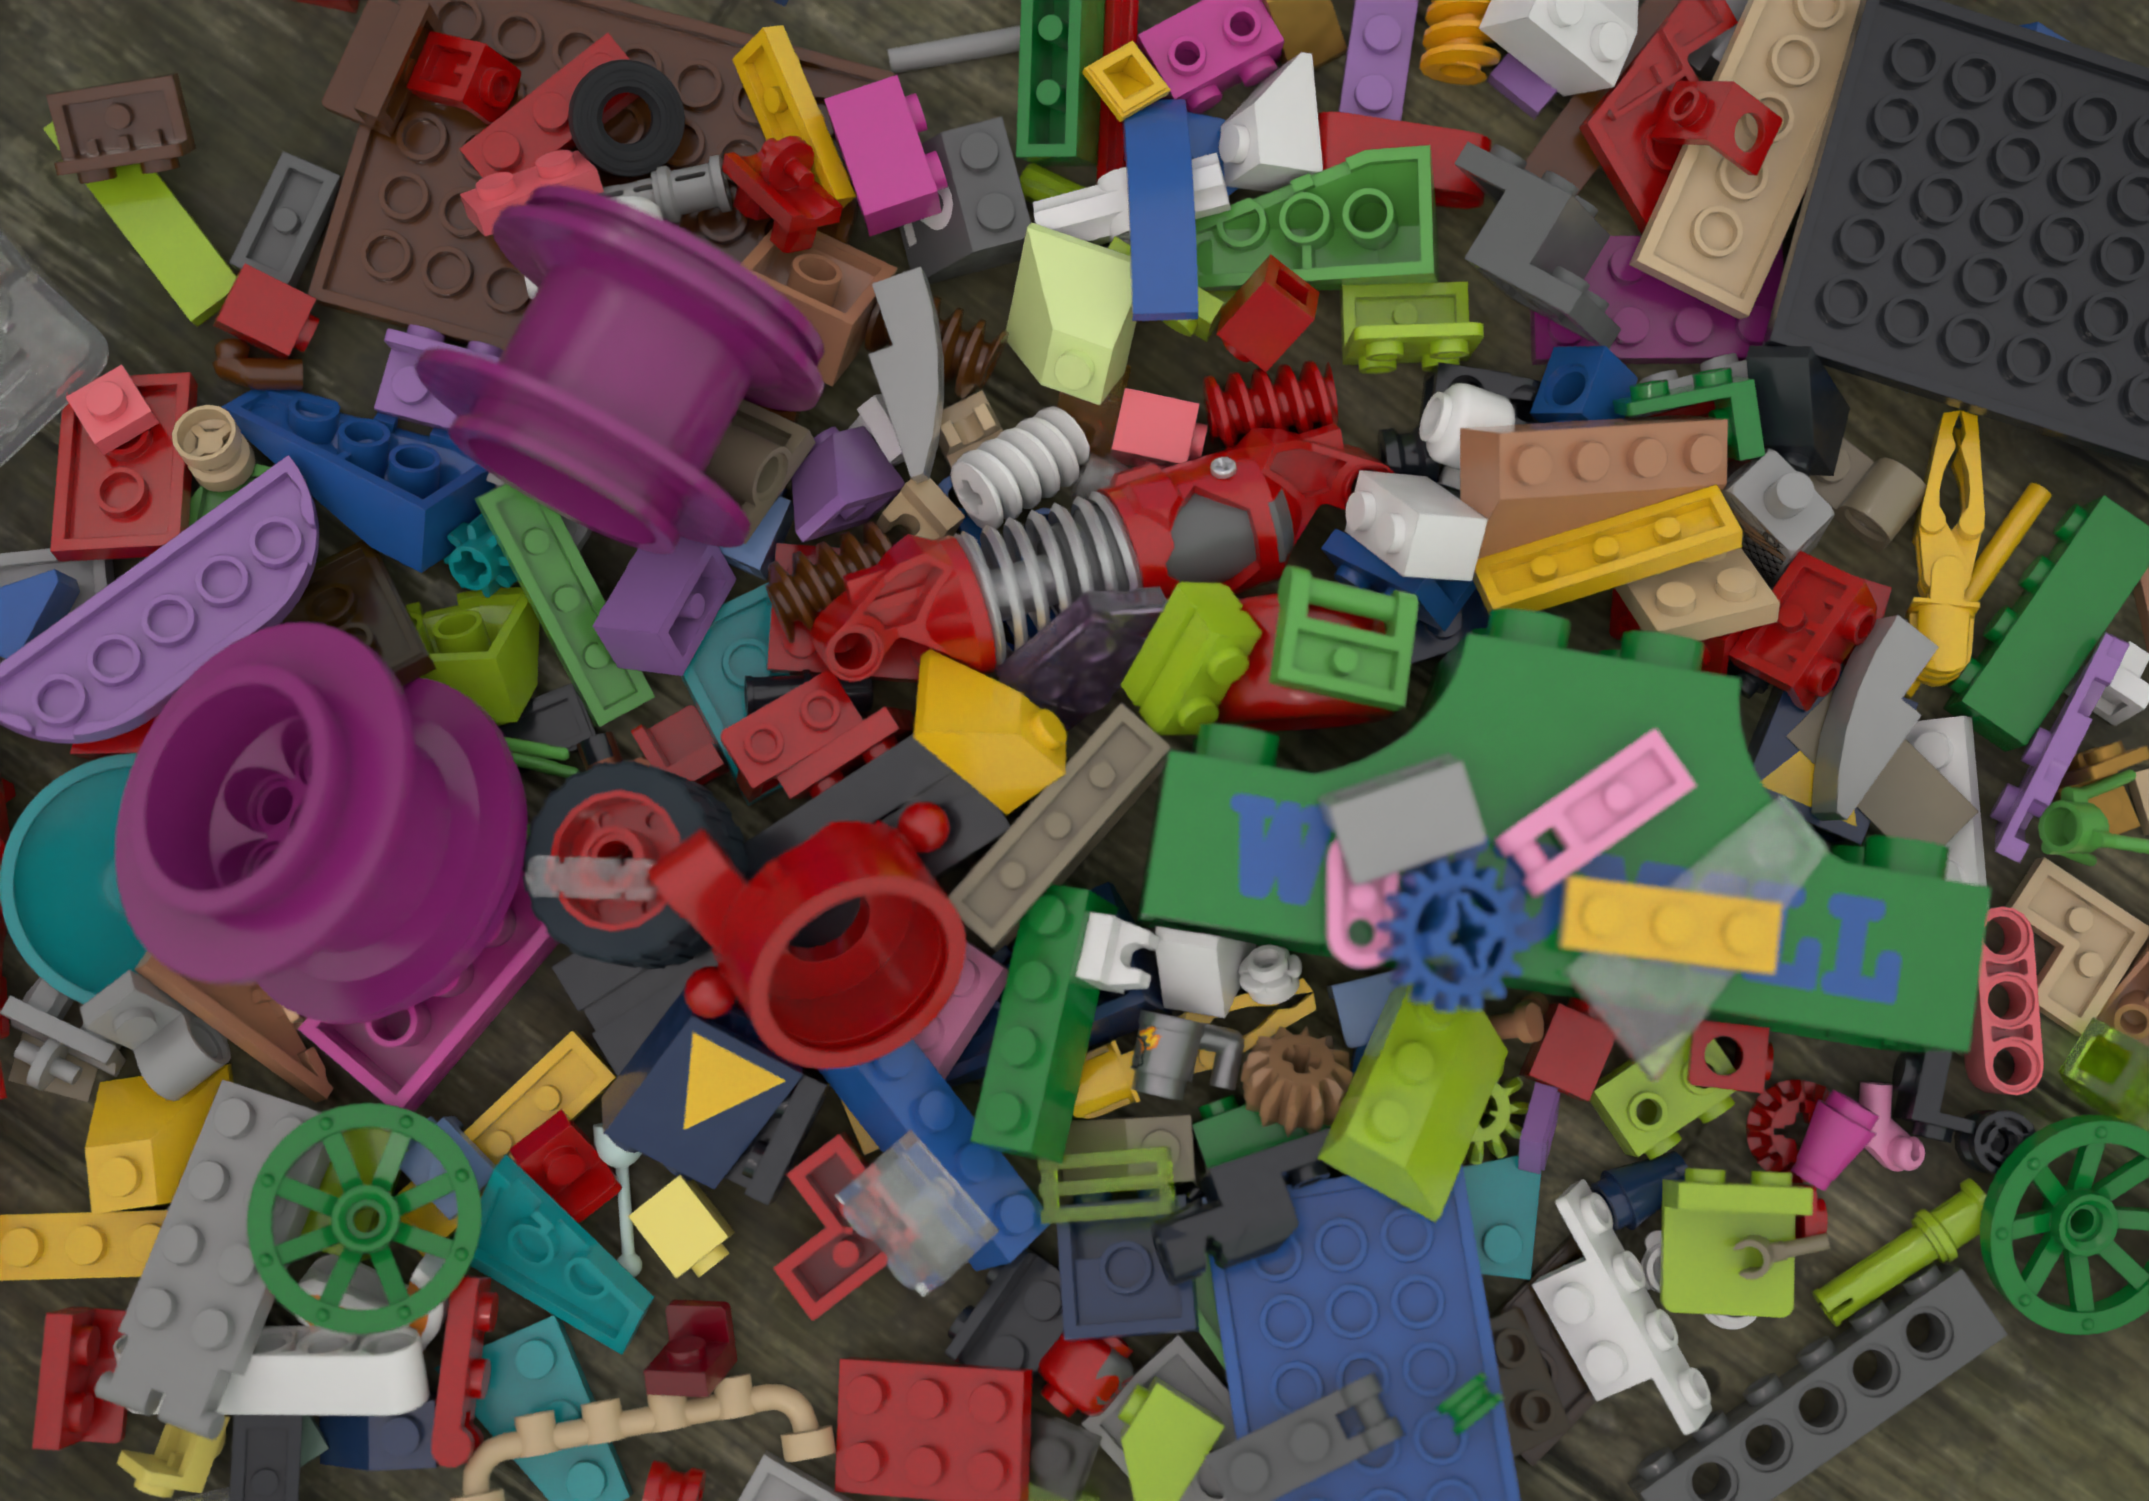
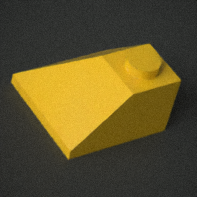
M932 649L921 655L914 738L1006 815L1066 774L1067 735L1062 723L1051 711L1039 709L1022 693Z
M231 1064L224 1065L176 1101L167 1100L157 1094L148 1085L143 1076L99 1083L85 1146L92 1214L172 1202L222 1079L233 1083Z

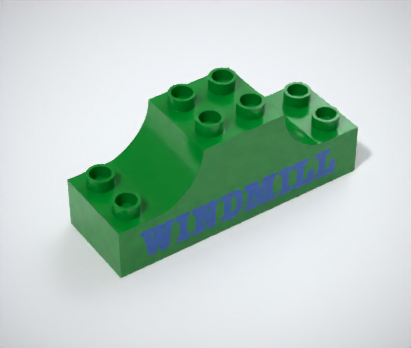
M1495 609L1490 611L1488 628L1471 630V634L1468 633L1432 669L1428 690L1420 710L1402 737L1388 748L1367 759L1318 774L1275 768L1279 745L1278 736L1244 727L1200 724L1198 738L1193 739L1191 754L1169 750L1161 771L1136 918L1137 926L1154 929L1157 926L1219 936L1256 944V946L1276 945L1292 952L1337 959L1330 951L1325 935L1326 855L1330 845L1337 837L1335 831L1325 824L1317 797L1445 754H1450L1463 762L1486 838L1481 844L1431 861L1445 860L1448 866H1450L1452 860L1471 859L1473 860L1474 872L1478 868L1491 867L1498 871L1494 884L1495 889L1514 886L1518 891L1508 906L1511 912H1526L1528 914L1529 920L1515 927L1516 937L1524 938L1531 943L1529 950L1514 951L1511 960L1516 962L1523 972L1520 977L1501 976L1500 981L1504 987L1566 998L1573 997L1584 1001L1692 1019L1767 1027L1770 1032L1889 1052H1969L1991 887L1946 880L1950 848L1941 844L1902 837L1867 836L1865 847L1831 845L1828 852L1801 832L1780 810L1766 791L1746 749L1740 722V678L1700 672L1704 644L1698 640L1661 632L1629 631L1623 633L1620 650H1600L1598 655L1567 650L1571 622L1567 619L1529 610ZM1656 728L1697 786L1565 878L1571 876L1782 903L1775 974L1767 975L1558 948L1565 878L1533 898L1521 881L1526 875L1511 854L1504 857L1493 840ZM1548 828L1534 838L1549 860L1565 850L1551 828ZM1425 863L1399 871V893L1407 894L1401 876L1406 872L1418 871L1425 875ZM1471 897L1472 905L1484 912L1479 903ZM1354 920L1348 928L1350 941L1361 947L1366 946L1371 941L1373 936L1371 926L1364 920ZM1458 930L1449 933V942L1458 938ZM1386 959L1380 964L1375 965L1393 969L1399 967L1396 959ZM1422 959L1426 967L1437 976L1435 965L1426 959Z

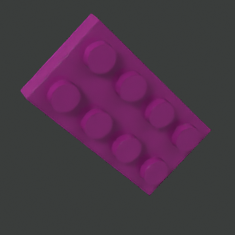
M1610 236L1584 278L1590 285L1588 290L1610 304L1605 314L1621 328L1610 350L1624 364H1701L1712 358L1736 353L1738 361L1747 360L1749 346H1762L1783 274V244H1781L1750 315L1741 320L1630 266L1629 263L1642 236ZM1530 309L1532 365H1547L1554 347L1597 346Z

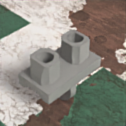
M39 978L22 1001L10 996L0 1011L1 1015L11 1019L10 1025L13 1028L44 1042L40 1048L26 1040H22L15 1050V1058L31 1065L27 1075V1085L42 1091L50 1085L55 1077L74 1085L80 1078L83 1068L65 1060L67 1054L117 1077L126 1062V1059L119 1051L122 1045L85 1028L84 1023L79 1029L62 1021L74 1000L51 987L42 978Z

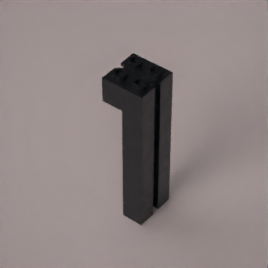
M912 734L743 843L745 856H748V872H746L745 879L750 883L765 868V865L792 848L804 843L831 822L861 821L875 824L880 820L895 829L900 815L907 806L918 801H931L945 810L950 824L948 839L940 849L930 853H917V855L933 878L938 881L955 869L969 867L983 858L1026 811L1030 804L1027 800L1006 815L914 738V734ZM860 896L846 899L823 910L804 924L792 936L788 944L794 947L812 948L825 945L840 937L856 918L860 909ZM712 946L707 951H701L693 956V960L681 965H667L665 969L632 968L600 962L575 953L554 965L552 969L577 1010L585 1012L595 1029V1032L592 1033L593 1037L618 1076L685 988L686 981L691 974L702 967L718 966L715 960ZM736 997V1001L733 1006L738 1008L742 1005Z

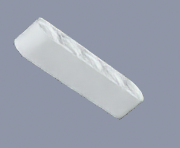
M264 1326L244 1376L231 1374L216 1412L223 1415H398L412 1411L422 1406L430 1396L419 1333L416 1329L407 1326L388 1332L367 1335L338 1333L318 1326ZM127 1334L119 1338L113 1345L117 1364L129 1338ZM165 1393L162 1396L158 1408L153 1414L159 1413V1409L164 1399ZM127 1408V1410L130 1411V1412H132V1413L141 1414V1413H138V1412H136V1411H133V1410Z

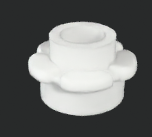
M1263 945L1254 949L1241 962L1238 970L1241 975L1239 982L1241 987L1249 993L1255 1002L1264 1005L1279 1004L1290 999L1299 988L1298 976L1302 972V964L1298 956L1290 955L1286 948L1276 945Z

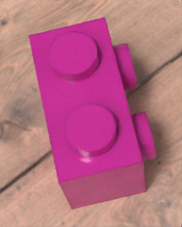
M1202 0L1138 34L1137 47L1171 89L1169 94L1161 98V100L1185 99L1187 111L1201 114L1215 106L1223 98L1222 92L1241 82H1243L1245 87H1250L1269 77L1277 69L1276 63L1280 62L1284 39L1262 0Z
M895 75L824 99L830 123L869 236L942 213L938 191L948 188L936 150L925 154L918 133L926 131L928 128L916 93L904 96L899 78Z

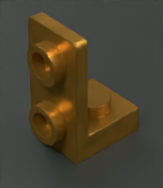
M2119 740L2099 748L2095 747L2075 754L2052 801H2061V791L2064 787L2080 788L2116 774L2118 770L2149 759L2148 746L2145 745L2125 751L2122 741ZM2124 786L2088 800V803L2096 805L2106 816L2110 833L2119 835L2141 826Z

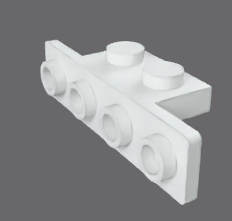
M1584 1179L1571 1184L1555 1200V1203L1584 1257L1540 1276L1532 1284L1535 1292L1596 1402L1652 1378L1683 1434L1688 1435L1698 1431L1712 1411L1710 1404L1711 1395L1704 1377L1696 1368H1690L1677 1345L1678 1335L1671 1318L1664 1310L1657 1309L1645 1288V1275L1642 1266L1635 1255L1630 1251H1625L1612 1228V1215L1604 1199L1599 1194L1592 1193Z

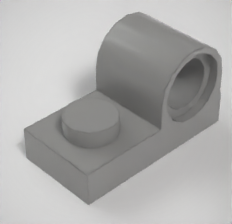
M131 970L127 971L80 1007L85 1028L134 1050L137 1065L143 1078L157 1094L167 1100L176 1101L181 1099L226 1065L231 1058L229 1044L225 1036L145 977Z

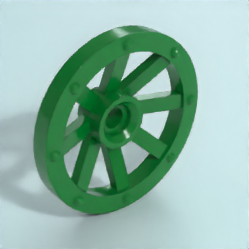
M376 1103L351 1104L322 1112L293 1129L279 1142L263 1163L251 1191L247 1212V1236L250 1252L261 1279L275 1298L289 1311L313 1325L333 1332L356 1335L377 1334L399 1329L423 1318L441 1305L453 1293L466 1275L478 1247L482 1224L479 1187L466 1156L456 1142L438 1125L413 1111L397 1106ZM360 1129L392 1131L371 1185L363 1184L342 1133ZM413 1139L430 1151L446 1172L392 1197L390 1194L410 1141ZM322 1141L344 1191L340 1198L286 1177L299 1159ZM455 1191L458 1219L454 1241L401 1222L402 1216ZM279 1196L331 1217L332 1224L276 1245L273 1219L277 1197ZM364 1209H374L380 1216L377 1228L367 1233L357 1230L355 1219L358 1213ZM393 1241L445 1260L435 1276L411 1296L407 1292L389 1247ZM341 1243L344 1245V1248L318 1300L295 1282L284 1265ZM370 1254L390 1305L367 1310L340 1308L339 1306L363 1255Z
M2081 1115L2062 1119L2040 1129L2023 1141L2009 1155L1996 1173L1987 1192L1981 1213L1980 1246L1982 1258L1989 1278L2000 1295L2014 1309L2036 1324L2059 1333L2090 1335L2124 1326L2149 1311V1260L2142 1268L2113 1241L2118 1228L2149 1231V1208L2114 1206L2111 1202L2149 1177V1131L2127 1120L2107 1115ZM2106 1143L2122 1145L2133 1149L2139 1154L2093 1184ZM2078 1148L2067 1185L2062 1186L2047 1165L2060 1155ZM2032 1182L2044 1198L2041 1209L2016 1215L2020 1200ZM2045 1232L2020 1275L2013 1254L2012 1240ZM2062 1251L2070 1305L2055 1304L2037 1296ZM2098 1254L2128 1284L2111 1296L2094 1302L2088 1256Z

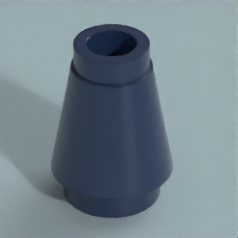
M1672 1151L1651 1160L1646 1159L1602 1171L1601 1180L1591 1184L1590 1189L1592 1193L1599 1194L1608 1205L1613 1219L1612 1228L1614 1231L1623 1227L1634 1230L1662 1208V1180H1685V1168H1688V1166L1677 1152Z

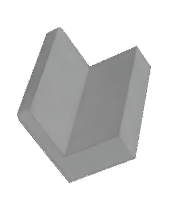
M1445 754L1317 797L1325 824L1335 831L1349 878L1357 885L1481 844L1486 838L1463 762L1450 754Z

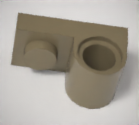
M1844 437L1834 476H1809L1815 491L1832 507L1835 513L1833 518L1877 553L1890 544L1923 501L1927 487L1920 477L1903 464L1886 457L1874 462Z

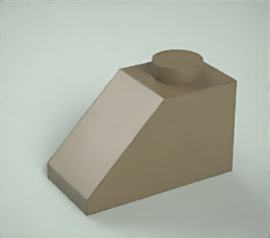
M1189 1113L1072 1120L1062 1162L1064 1186L1138 1185L1195 1181L1191 1115Z

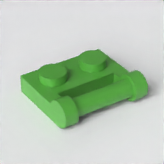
M1288 565L1284 569L1278 587L1280 609L1269 684L1391 711H1397L1405 707L1418 611L1417 596L1399 590H1394L1390 595L1317 579L1311 577V572L1308 569ZM1308 604L1384 621L1386 635L1306 617Z

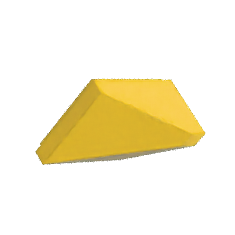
M1134 41L1125 44L1088 65L1082 72L1119 122L1168 95L1171 90Z

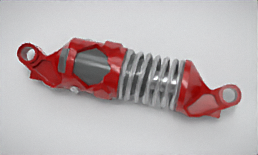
M1335 424L1301 434L1283 429L1252 428L1232 448L1164 469H1160L1155 464L1147 463L1115 473L1110 480L1109 486L1099 488L1097 492L1092 491L1088 500L1076 496L1072 504L1071 515L1067 509L1054 503L1048 516L1049 524L1044 516L1033 510L1030 511L1027 517L1026 531L1021 523L1008 517L1003 529L1004 541L999 531L985 524L981 532V548L976 539L962 531L961 535L955 533L954 537L947 535L934 540L907 534L887 550L877 565L842 576L845 591L834 599L815 619L811 629L812 643L830 671L838 678L850 682L863 680L871 676L880 667L884 655L898 638H907L928 646L936 652L986 675L992 673L995 668L1000 670L1005 659L1018 664L1026 651L1041 657L1048 644L1064 650L1071 637L1087 642L1094 629L1109 635L1117 622L1130 628L1136 626L1137 623L1142 625L1152 621L1155 624L1180 582L1221 583L1228 586L1234 595L1276 582L1281 578L1287 566L1294 545L1320 505L1329 504L1346 510L1347 501L1353 493L1351 492L1352 484L1359 475L1360 470L1384 473L1394 472L1386 464L1363 449L1344 444L1341 428ZM1019 549L1022 554L1023 560H1021ZM1049 606H1051L1061 624L1060 637L1051 629ZM1027 613L1038 630L1037 645L1027 634L1025 616ZM1100 617L1105 618L1106 622H1102L1100 620ZM1006 620L1015 636L1014 652L1006 643L1002 621ZM1084 623L1083 630H1080L1076 624ZM848 633H860L858 643L851 650L842 653L834 652L836 643L841 637Z

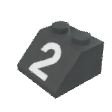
M1002 116L940 132L922 143L925 154L936 150L948 188L938 191L942 213L899 227L910 270L921 266L928 278L929 284L1020 261L1026 230L1031 221Z

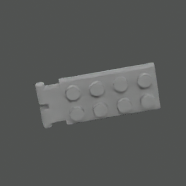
M222 1079L119 1328V1332L129 1335V1338L115 1372L107 1371L99 1378L95 1388L97 1397L150 1416L158 1408L165 1393L158 1413L160 1421L210 1440L218 1437L223 1429L225 1417L216 1411L232 1373L244 1376L275 1299V1296L261 1279L249 1248L247 1212L251 1191L263 1163L279 1142L293 1129L321 1112ZM323 1141L304 1154L286 1177L319 1190L330 1162ZM279 1196L277 1197L273 1219L276 1245L300 1236L310 1212L309 1208Z

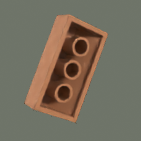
M1671 415L1460 428V500L1488 519L1478 559L1715 484L1718 485L1722 493L1727 485L1728 419Z

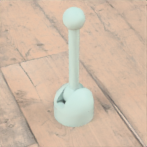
M603 1123L593 1125L595 1148L601 1160L609 1166L616 1168V1177L622 1185V1189L618 1193L622 1255L617 1261L635 1277L642 1269V1260L635 1253L633 1222L628 1217L632 1213L629 1166L635 1163L642 1153L639 1151L637 1153H630L619 1148L607 1135L603 1134Z

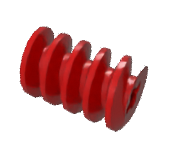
M1305 361L1302 364L1299 380H1297L1289 365H1279L1274 384H1272L1265 371L1261 368H1256L1252 372L1249 388H1247L1240 373L1230 372L1227 376L1224 392H1222L1215 377L1212 375L1205 376L1203 379L1204 406L1212 445L1214 438L1220 437L1226 449L1235 447L1238 443L1239 434H1247L1252 428H1273L1288 431L1289 427L1295 426L1299 434L1313 430V425L1317 422H1320L1322 427L1330 424L1338 425L1337 395L1329 362L1326 363L1323 377L1314 361Z

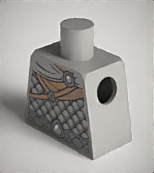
M1770 448L1765 450V456L1741 461L1735 460L1727 465V485L1723 489L1722 494L1743 531L1741 548L1769 588H1771L1784 574L1800 550L1809 554L1817 546L1835 513L1832 507L1815 491L1811 479L1804 473L1795 471L1778 452Z

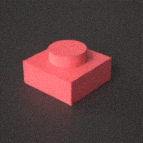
M123 365L116 367L66 396L67 401L102 455L109 453L159 423Z

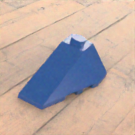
M252 389L222 406L223 409L231 414L241 430V434L272 462L277 464L289 455L302 474L311 495L365 543L420 573L456 549L448 540V534L463 522L469 524L478 517L481 511L474 498L494 489L496 485L486 481L489 472L460 450L451 440L448 431L434 427L430 436L397 428L398 417L379 412L374 419L354 417L340 413V406L337 401L297 390Z

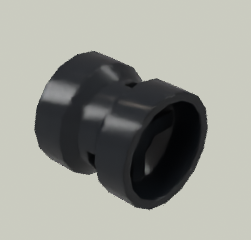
M1976 1110L1964 1117L1965 1119L1976 1121L1974 1134L1955 1132V1150L1960 1160L1970 1169L1980 1173L1996 1175L2009 1155L2036 1131L2032 1123L2021 1114L2006 1110ZM2009 1143L2007 1150L2002 1154V1152L2006 1148V1145Z

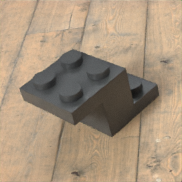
M1467 142L1454 164L1496 204V207L1464 259L1506 297L1593 344L1606 346L1610 349L1621 328L1605 314L1610 304L1589 291L1590 285L1584 280L1610 238V234L1594 219L1599 210L1577 196L1579 189L1563 177L1546 170L1542 178L1525 169L1527 162L1498 144H1494L1490 152Z

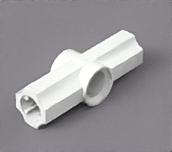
M1217 153L1192 159L1195 219L1231 210ZM1126 167L1104 174L1098 179L1095 186L1033 202L1034 218L1038 225L1096 245L1112 242L1115 236L1130 245Z

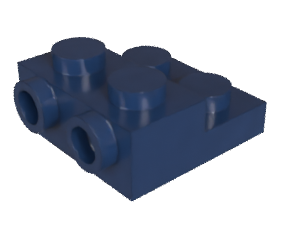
M1163 1185L1137 1189L1138 1199L1112 1201V1192H1083L1073 1195L1074 1205L1056 1206L1064 1340L1071 1342L1199 1331L1196 1280L1194 1278L1173 1286L1168 1283L1157 1257L1151 1234L1153 1221L1167 1217L1193 1202L1186 1195H1177L1176 1186Z

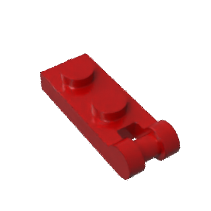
M465 1275L449 1299L431 1441V1453L435 1461L441 1466L448 1468L467 1463L473 1452L484 1442L481 1430L473 1423L476 1399H484L486 1397L490 1380V1360L482 1358L485 1332H493L498 1315V1293L490 1292L492 1277Z

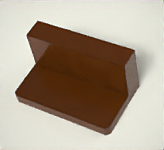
M368 0L322 99V105L327 111L392 137L412 94L406 86L430 31L440 33L443 27L430 3L423 0H403L400 5L390 0Z

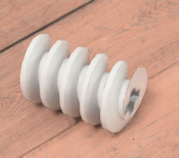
M1054 406L1043 408L1034 417L1020 421L1015 428L1004 430L996 439L987 440L976 450L965 452L952 465L950 474L952 486L961 505L977 526L983 529L985 524L998 529L1002 525L1003 519L1007 520L1008 517L1015 519L1022 512V508L1032 509L1038 505L1041 497L1051 498L1060 490V486L1070 487L1079 478V466L1085 465L1089 459L1090 446L1080 426L1067 412Z

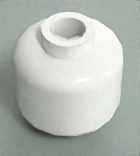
M1456 383L1446 389L1444 393H1435L1428 401L1421 418L1420 438L1426 442V449L1433 461L1460 470V428L1516 425L1515 411L1509 399L1470 384Z

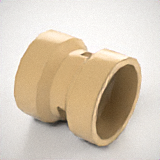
M198 406L184 413L176 422L172 432L173 445L184 462L188 464V468L199 485L209 491L225 492L234 490L244 484L252 475L255 466L254 451L243 434H241V430L228 411L220 406Z

